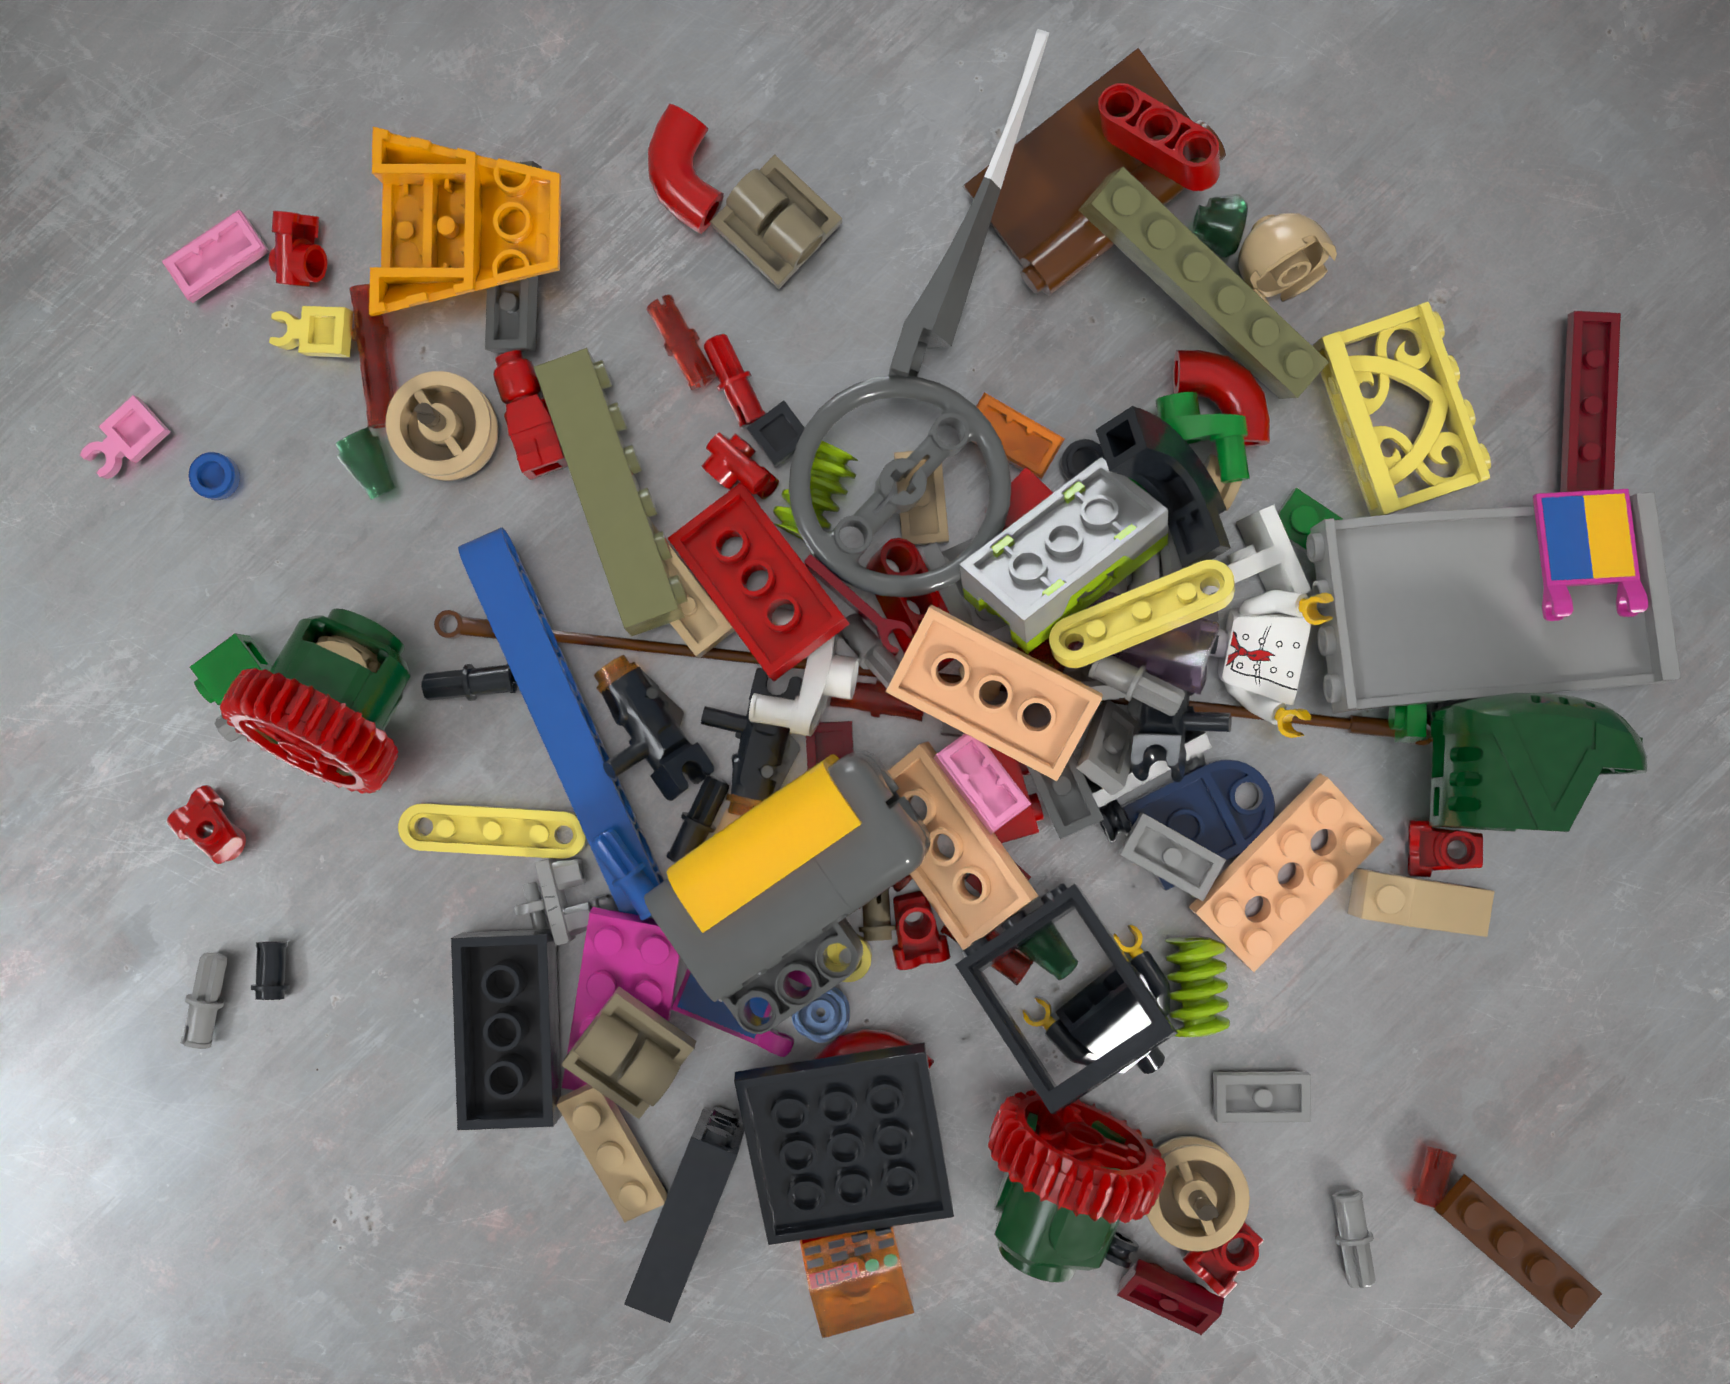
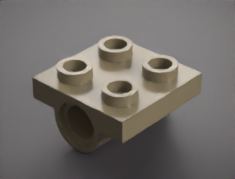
M774 154L760 170L757 168L753 169L738 182L729 194L726 206L710 222L711 226L775 287L780 289L842 224V217Z
M618 987L565 1056L561 1065L630 1114L640 1119L650 1105L654 1106L665 1094L675 1079L680 1066L695 1048L697 1041L621 987Z

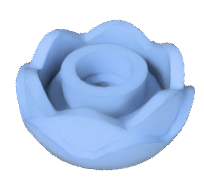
M806 987L802 991L810 990L811 987ZM833 987L793 1014V1025L801 1035L814 1042L825 1043L846 1030L849 1024L850 1006L846 996L839 989ZM823 1008L826 1012L825 1015H817V1009Z

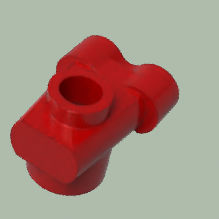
M273 211L272 233H275V247L269 254V266L276 274V283L309 287L310 282L321 281L326 274L328 262L324 249L320 245L314 244L315 238H318L319 217L293 212Z
M719 432L707 444L706 449L711 455L701 466L725 488L730 490L739 480L752 494H757L761 499L769 497L777 488L779 480L764 466H760L751 459L756 450L736 433L729 439Z
M209 785L197 788L191 794L188 803L174 810L167 818V825L179 839H190L216 864H222L225 861L237 858L244 850L246 844L243 830L229 821L222 811L224 801Z
M1409 820V876L1431 877L1432 871L1483 867L1482 833L1434 828L1429 826V821ZM1452 841H1460L1465 847V853L1459 859H1454L1448 854V845Z
M922 891L895 896L893 898L897 944L892 947L896 969L909 970L922 964L940 963L950 959L947 936L939 934L930 902ZM921 912L918 920L914 922L906 920L909 914Z
M1244 1221L1237 1234L1225 1244L1206 1251H1189L1182 1260L1218 1296L1225 1298L1238 1284L1234 1280L1238 1273L1248 1270L1255 1265L1259 1257V1247L1264 1240ZM1241 1238L1237 1248H1227L1233 1239Z

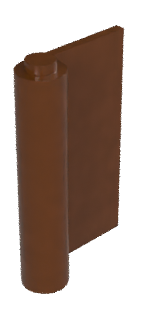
M1139 48L1014 145L990 224L1024 268L1020 271V274L1028 287L1036 294L1043 291L1047 295H1052L1115 245L1078 211L1110 173L1124 167L1163 205H1166L1186 189L1112 145L1103 135L1098 107L1099 97L1106 88L1117 83L1132 85L1190 119ZM1119 113L1115 117H1123L1129 113ZM1202 120L1195 121L1217 137L1220 161H1222L1226 156V152L1217 134ZM1157 135L1151 139L1161 140L1167 136ZM1202 157L1194 158L1190 162L1200 163L1206 159ZM989 165L962 186L972 200L981 185Z

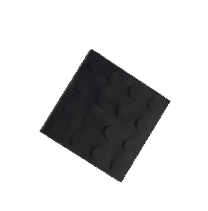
M925 1042L735 1072L734 1084L768 1245L954 1217Z

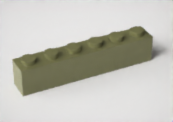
M1124 167L1110 173L1078 210L1279 399L1298 398L1329 363Z
M584 348L534 366L624 629L631 636H635L685 618L680 604L688 601L679 575L671 577L665 560L673 558L664 532L655 533L650 517L657 515V510L649 489L640 490L635 477L636 473L642 472V468L633 445L625 447L620 431L627 429V425L618 402L609 403L605 389L611 387L612 382L604 361L595 362L589 350Z

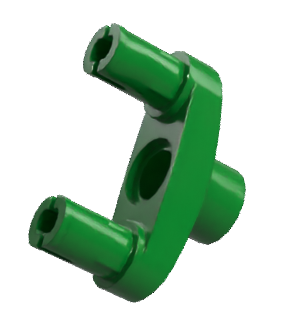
M1197 392L1170 394L1155 400L1158 417L1169 424L1188 444L1208 440L1215 442L1221 483H1233L1250 479L1244 437L1248 436L1245 416L1200 414ZM1129 478V479H1130L1131 481H1133L1136 485H1138L1141 489H1143L1145 492H1147V490H1146L1145 488H1143L1138 482H1136L1135 480Z

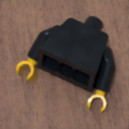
M1128 925V929L1135 937V943L1132 947L1123 946L1115 933L1113 937L1122 951L1127 954L1129 953L1132 958L1130 963L1163 1012L1168 1016L1170 1013L1169 981L1149 951L1144 952L1141 948L1143 938L1141 931L1136 926ZM1114 965L1055 1012L1060 1018L1057 1021L1051 1016L1052 1008L1050 1003L1043 997L1034 998L1045 1008L1046 1014L1043 1019L1036 1020L1025 1009L1023 1010V1017L1026 1023L1035 1027L1042 1026L1046 1030L1045 1036L1071 1062L1088 1066L1152 1023ZM1156 1047L1120 1071L1119 1074L1125 1073L1135 1064L1144 1074L1153 1073L1163 1065L1165 1056Z

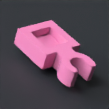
M132 395L98 426L108 437L102 442L95 441L87 444L82 449L80 456L85 460L92 461L99 454L104 453L106 463L96 473L102 478L109 479L120 471L124 456L130 461L138 463L171 432L139 397Z

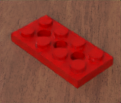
M741 482L668 537L670 543L773 682L850 624ZM732 537H741L743 539L742 548L737 554L729 557L722 555L721 549L726 540ZM759 570L768 572V581L763 588L756 591L747 589V580L752 573ZM782 605L794 606V616L790 622L780 626L772 623L773 613L778 607Z

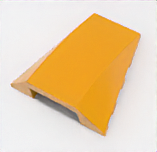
M373 126L372 174L383 184L381 267H370V316L560 270V173L500 158L496 160L480 156L473 151L461 148L456 150L436 145L429 140L413 136L409 138Z

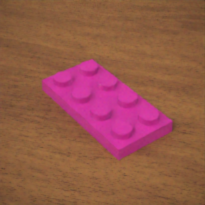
M592 907L589 913L567 1054L618 987H621L667 1021L670 1020L680 956L654 918L649 917L641 921L639 915ZM566 1068L564 1069L562 1088L576 1090L587 1085L585 1081Z

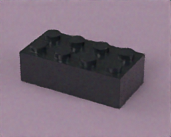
M551 929L462 932L452 937L457 1130L554 1127L562 1114L557 1107V1102L561 1097L557 956Z

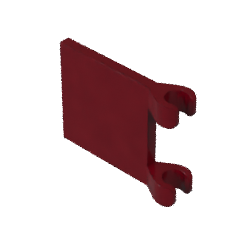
M811 554L804 560L805 566L809 571L876 630L883 647L896 656L899 649L889 643L888 637L894 633V629H901L906 633V636L911 638L913 634L910 627L901 621L882 618L880 614Z

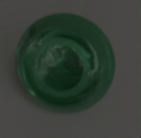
M1240 194L1209 198L1206 206L1198 205L1192 233L1199 234V239L1221 258L1235 254L1245 229L1248 213L1247 202Z

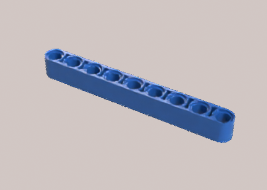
M503 527L460 545L458 547L460 558L619 912L639 915L619 886L614 888L612 885L615 879L592 847L591 842L602 832L613 829L617 832L637 863L643 862L645 864L642 870L654 887L664 881L663 876L618 776L614 779L610 778L603 768V763L610 758L515 546Z

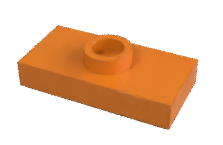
M984 392L976 407L989 420L1002 442L1008 463L1022 471L1027 467L1036 477L1042 480L1065 438Z

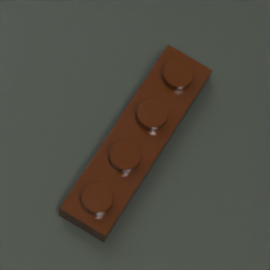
M1464 1174L1435 1207L1434 1210L1571 1329L1575 1327L1602 1295L1597 1288L1467 1175Z

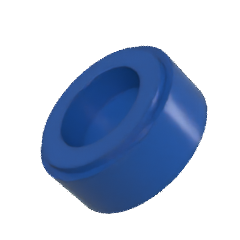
M216 452L201 454L192 462L189 468L188 477L190 485L202 497L211 500H223L230 497L238 488L240 482L239 469L236 463L225 455Z

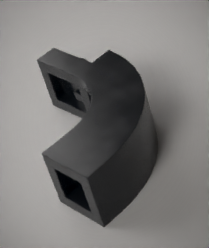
M1131 406L1096 429L1109 471L1135 480L1155 500L1168 509V527L1182 568L1200 561L1212 560L1231 549L1219 516L1220 513L1227 510L1220 492L1200 458L1169 424L1146 410Z

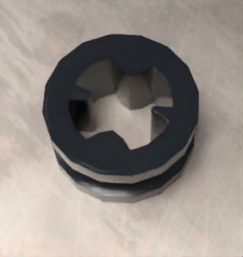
M1115 799L1107 805L1100 807L1099 810L1104 821L1099 822L1108 841L1110 843L1115 842L1117 835L1121 833L1128 836L1131 827L1118 800Z
M1116 1230L1105 1259L1118 1266L1129 1268L1132 1263L1129 1255L1131 1252H1137L1139 1245L1128 1236Z

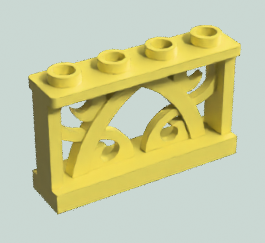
M1428 301L1342 332L1338 331L1321 337L1312 345L1329 361L1320 373L1370 516L1388 515L1490 479L1488 470L1491 468V459L1488 450L1484 444L1478 443L1473 428L1476 422L1473 407L1467 399L1463 400L1457 383L1460 380L1458 364L1452 355L1447 354L1442 340L1445 335L1443 321L1438 312L1432 311ZM1400 329L1412 332L1419 347L1418 354L1416 356L1408 355L1404 349L1406 342L1404 341L1395 350L1394 360L1388 359L1386 348L1391 334ZM1377 335L1375 356H1348L1346 345ZM1423 366H1425V367H1426V370H1427V372H1428V375H1426L1425 373L1421 372L1419 369H1421ZM1373 375H1378V389L1375 397L1371 399L1363 397L1359 385L1362 382H1367L1371 387L1374 386ZM1389 378L1412 388L1429 401L1425 422L1414 444L1403 433L1387 426L1373 427L1369 415L1377 411L1384 403L1389 391ZM1445 421L1448 432L1440 433ZM1384 439L1393 440L1400 446L1405 455L1401 458L1399 451L1394 448L1393 455L1385 457L1383 456L1380 444ZM1445 446L1454 448L1460 464L1457 472L1448 478L1432 473L1423 462L1428 455L1430 460L1436 464H1448L1441 454ZM1414 470L1422 480L1431 486L1399 498L1394 488L1396 484Z

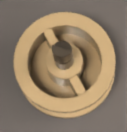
M432 371L411 378L394 394L386 415V432L390 445L396 455L406 465L432 479L454 481L471 476L488 462L497 445L499 426L497 415L491 402L471 382L454 373Z
M1177 1137L1158 1146L1157 1149L1162 1154L1161 1158L1166 1163L1165 1170L1167 1174L1155 1205L1150 1213L1146 1214L1155 1231L1171 1245L1188 1251L1211 1250L1232 1239L1240 1230L1247 1217L1250 1202L1248 1184L1239 1166L1219 1145L1201 1137Z

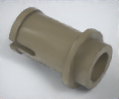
M887 889L862 906L863 927H859V932H863L864 941L892 940L891 931L896 930V925H891L889 889Z

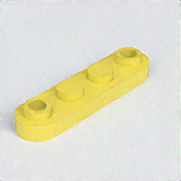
M1204 560L1058 621L1050 632L1049 643L1052 654L1063 666L1069 668L1083 667L1225 608L1234 597V575L1226 564L1217 560ZM1207 586H1215L1219 589L1211 595L1202 592ZM1074 641L1084 644L1081 649L1076 651L1067 648Z
M421 803L407 808L401 815L398 823V832L402 841L408 847L419 851L566 859L581 852L587 843V838L576 814L569 811ZM424 817L430 819L433 824V830L429 835L422 834L418 827L420 820ZM561 826H568L573 832V838L569 843H563L557 837V831Z

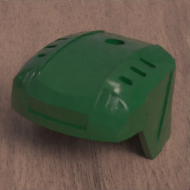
M1508 693L1481 697L1431 710L1430 739H1432L1429 826L1511 832H1515L1516 829L1569 832L1599 775H1625L1647 772V755L1643 747V737L1636 733L1625 718L1613 709L1598 702L1574 696L1549 693Z

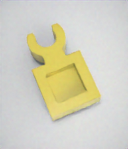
M302 306L301 319L284 311H276L271 314V319L287 324V332L280 338L270 337L269 343L285 350H291L299 346L298 352L306 356L350 358L354 311L345 307Z

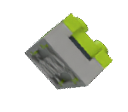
M1101 457L959 564L964 598L979 612L985 608L988 613L1000 617L1010 626L1011 640L1028 654L1049 638L1053 626L1058 621L1089 607L1168 545V509L1128 477L1110 472L1106 460Z

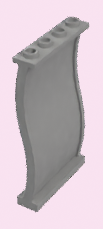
M1655 492L1636 493L1630 496L1640 581L1648 598L1647 610L1638 613L1634 617H1621L1618 615L1616 609L1618 584L1567 586L1573 602L1572 614L1560 621H1546L1543 618L1542 601L1544 586L1534 506L1411 512L1335 521L1333 518L1324 519L1310 528L1311 534L1307 537L1306 548L1309 560L1315 563L1316 580L1312 586V596L1320 593H1329L1334 601L1329 603L1317 602V609H1320L1321 615L1333 617L1332 620L1323 623L1318 631L1319 650L1323 656H1326L1328 674L1324 677V694L1327 702L1332 703L1333 714L1385 707L1473 700L1508 693L1552 694L1634 685H1653L1681 679Z

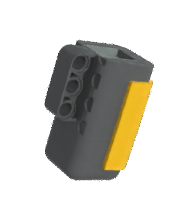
M855 750L841 759L834 754L830 755L667 869L668 879L644 896L646 906L652 917L703 991L712 1001H723L738 1024L745 1031L752 1034H763L770 1031L848 978L860 963L863 955V945L846 917L914 872L922 864L928 853L930 834L927 827L905 795L900 797L897 794L898 785L882 762L873 753L865 750ZM834 943L845 945L851 953V962L845 965L834 963L827 954L828 946ZM794 970L805 972L811 980V989L807 991L794 989L789 982V972ZM761 997L767 1000L772 1008V1016L767 1018L756 1016L750 1008V999Z

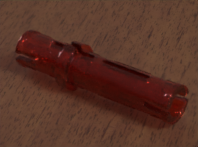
M370 284L356 285L349 288L355 328L351 330L352 340L357 342L362 385L367 410V427L373 429L386 428L387 410L394 395L386 339L390 338L389 327L384 325L382 314L376 316L369 315Z

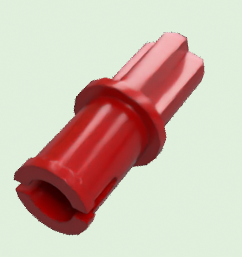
M719 334L708 339L704 344V350L720 381V384L717 386L718 391H724L740 428L754 423L766 412L763 411L748 379L752 376L750 371L744 372L726 334Z

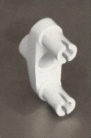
M778 607L773 613L772 623L778 626L787 624L793 618L794 610ZM836 634L808 656L800 696H796L795 700L754 693L749 708L750 722L790 728V733L811 736L820 722L829 696L850 700L853 698L858 677L859 659L857 657L837 654Z

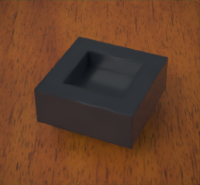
M784 400L747 427L750 435L774 467H777L794 454L796 445L805 429Z

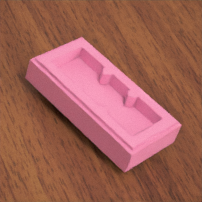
M239 209L162 260L187 300L194 303L270 251L246 215Z
M963 734L938 752L933 758L990 834L1031 805L988 746L967 734Z

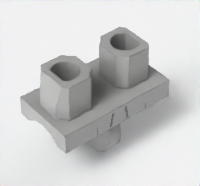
M555 858L544 859L535 863L543 898L540 899L536 882L524 884L523 889L527 902L514 906L516 916L530 913L534 930L547 927L543 909H546L554 943L557 946L569 943L576 938L575 935L587 930L589 913L592 908L589 902L568 907L564 889L586 883L581 859L557 861Z

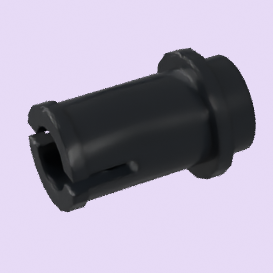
M256 942V984L251 985V990L255 991V999H285V990L290 989V984H285L287 942Z

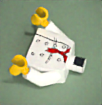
M1273 589L1245 600L1240 608L1230 609L1225 630L1199 626L1195 642V653L1220 657L1217 670L1220 680L1224 682L1226 691L1249 712L1274 725L1277 724L1279 731L1285 737H1302L1304 734L1292 727V718L1297 716L1299 719L1306 721L1311 720V715L1305 709L1287 710L1286 704L1294 705L1311 624L1320 625L1333 619L1332 616H1323L1318 612L1317 602L1334 601L1333 596L1329 593H1320L1309 598L1306 594Z

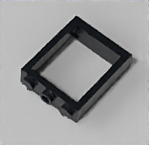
M1064 883L1041 897L1044 905L1029 915L1025 910H1022L1008 918L1001 924L1004 932L991 941H988L986 937H982L973 942L971 946L962 951L965 958L955 964L1051 1114L1059 1113L1178 1033L1081 888L1076 884L1067 888ZM1076 909L1152 1023L1057 1086L983 971Z
M713 1107L712 1112L703 1108L624 1305L671 1323L740 1149L745 1131L743 1124L738 1122L739 1118L736 1117L735 1113L720 1107Z

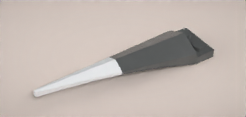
M1040 29L1036 31L1011 112L986 174L949 249L904 321L888 376L917 377L927 347L952 346L1049 32Z

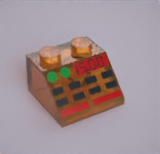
M894 1226L800 1240L809 1292L822 1339L914 1313L913 1295Z

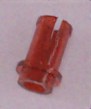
M1427 1145L1418 1185H1412L1411 1190L1415 1192L1413 1201L1435 1208L1446 1196L1457 1154L1448 1151H1442L1441 1154L1442 1149ZM1440 1154H1441L1439 1166H1438V1169H1437V1164H1438L1439 1157H1440Z

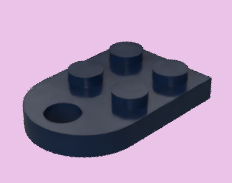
M1215 760L1185 774L1181 782H1174L1172 780L1121 806L1131 828L1139 814L1144 813L1228 860L1242 853L1273 821L1275 801L1269 783L1254 767L1236 760ZM1245 782L1254 784L1259 791V800L1250 809H1242L1235 800L1236 789ZM1156 875L1163 890L1167 891L1175 887Z

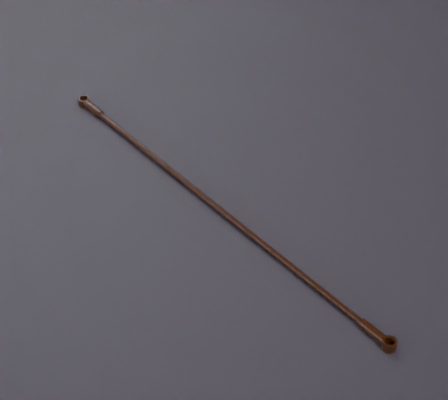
M444 610L436 616L434 621L436 632L448 639H455L461 635L496 639L488 619L463 617L458 612ZM449 616H454L458 623L456 630L452 633H446L443 629V622ZM552 630L557 642L696 657L690 648L684 644ZM712 648L701 657L705 659L759 664L752 653L747 651ZM808 658L803 659L793 668L805 669ZM859 665V676L876 677L870 669H863ZM939 673L940 677L949 683H955L962 679L960 675ZM1002 684L1000 691L1007 692L1006 687ZM1125 698L1111 700L1115 704L1128 705L1129 703ZM1189 701V706H1193L1195 712L1231 713L1232 717L1264 720L1249 712L1244 706ZM1310 714L1311 720L1306 721L1299 719L1297 716L1292 718L1293 724L1348 729V733L1395 738V730L1389 728L1388 719L1358 715H1350L1349 718L1317 714ZM1427 719L1426 738L1410 744L1421 746L1432 742V739H1430L1431 721Z

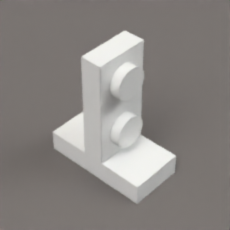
M1274 505L1236 522L1247 547L1227 555L1230 562L1228 567L1234 575V583L1258 573L1266 592L1277 589L1306 594L1312 591ZM1207 586L1202 592L1209 595L1219 589L1215 586Z

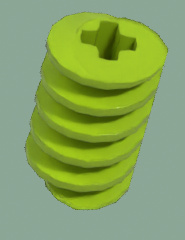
M822 441L815 454L811 469L810 490L812 505L820 526L824 529H830L832 524L822 514L824 511L839 512L840 507L831 499L832 494L847 495V489L839 480L841 477L855 479L856 474L847 463L848 461H858V459ZM784 489L781 496L790 507L775 506L773 513L782 524L774 523V525L803 540L791 510L789 489Z
M1191 936L1166 939V943L1179 947L1178 952L1166 956L1167 962L1180 965L1179 971L1167 975V980L1181 984V989L1170 993L1171 1000L1182 1003V1008L1169 1013V1018L1183 1022V1027L1176 1029L1178 1033L1174 1036L1203 1037L1228 1029L1230 1020L1217 1013L1227 1010L1229 1001L1216 996V994L1226 991L1228 983L1226 980L1214 977L1225 972L1227 964L1222 960L1213 958L1226 950V945L1223 942L1208 937Z

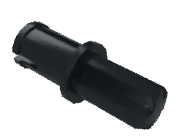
M508 663L506 665L474 668L472 664H465L462 670L426 673L421 681L424 698L429 701L466 697L468 701H475L479 695L516 693L518 687Z
M707 776L704 779L689 812H683L681 815L684 821L670 851L666 854L668 859L676 863L704 843L709 832H715L716 827L712 823L729 790V785L725 781L715 776Z

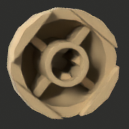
M1285 213L1276 216L1267 215L1259 219L1252 226L1251 232L1245 238L1238 255V267L1243 281L1270 305L1266 297H1273L1281 293L1280 298L1283 302L1294 298L1312 287L1328 272L1324 263L1329 258V255L1335 261L1337 252L1327 232L1318 222L1300 213Z

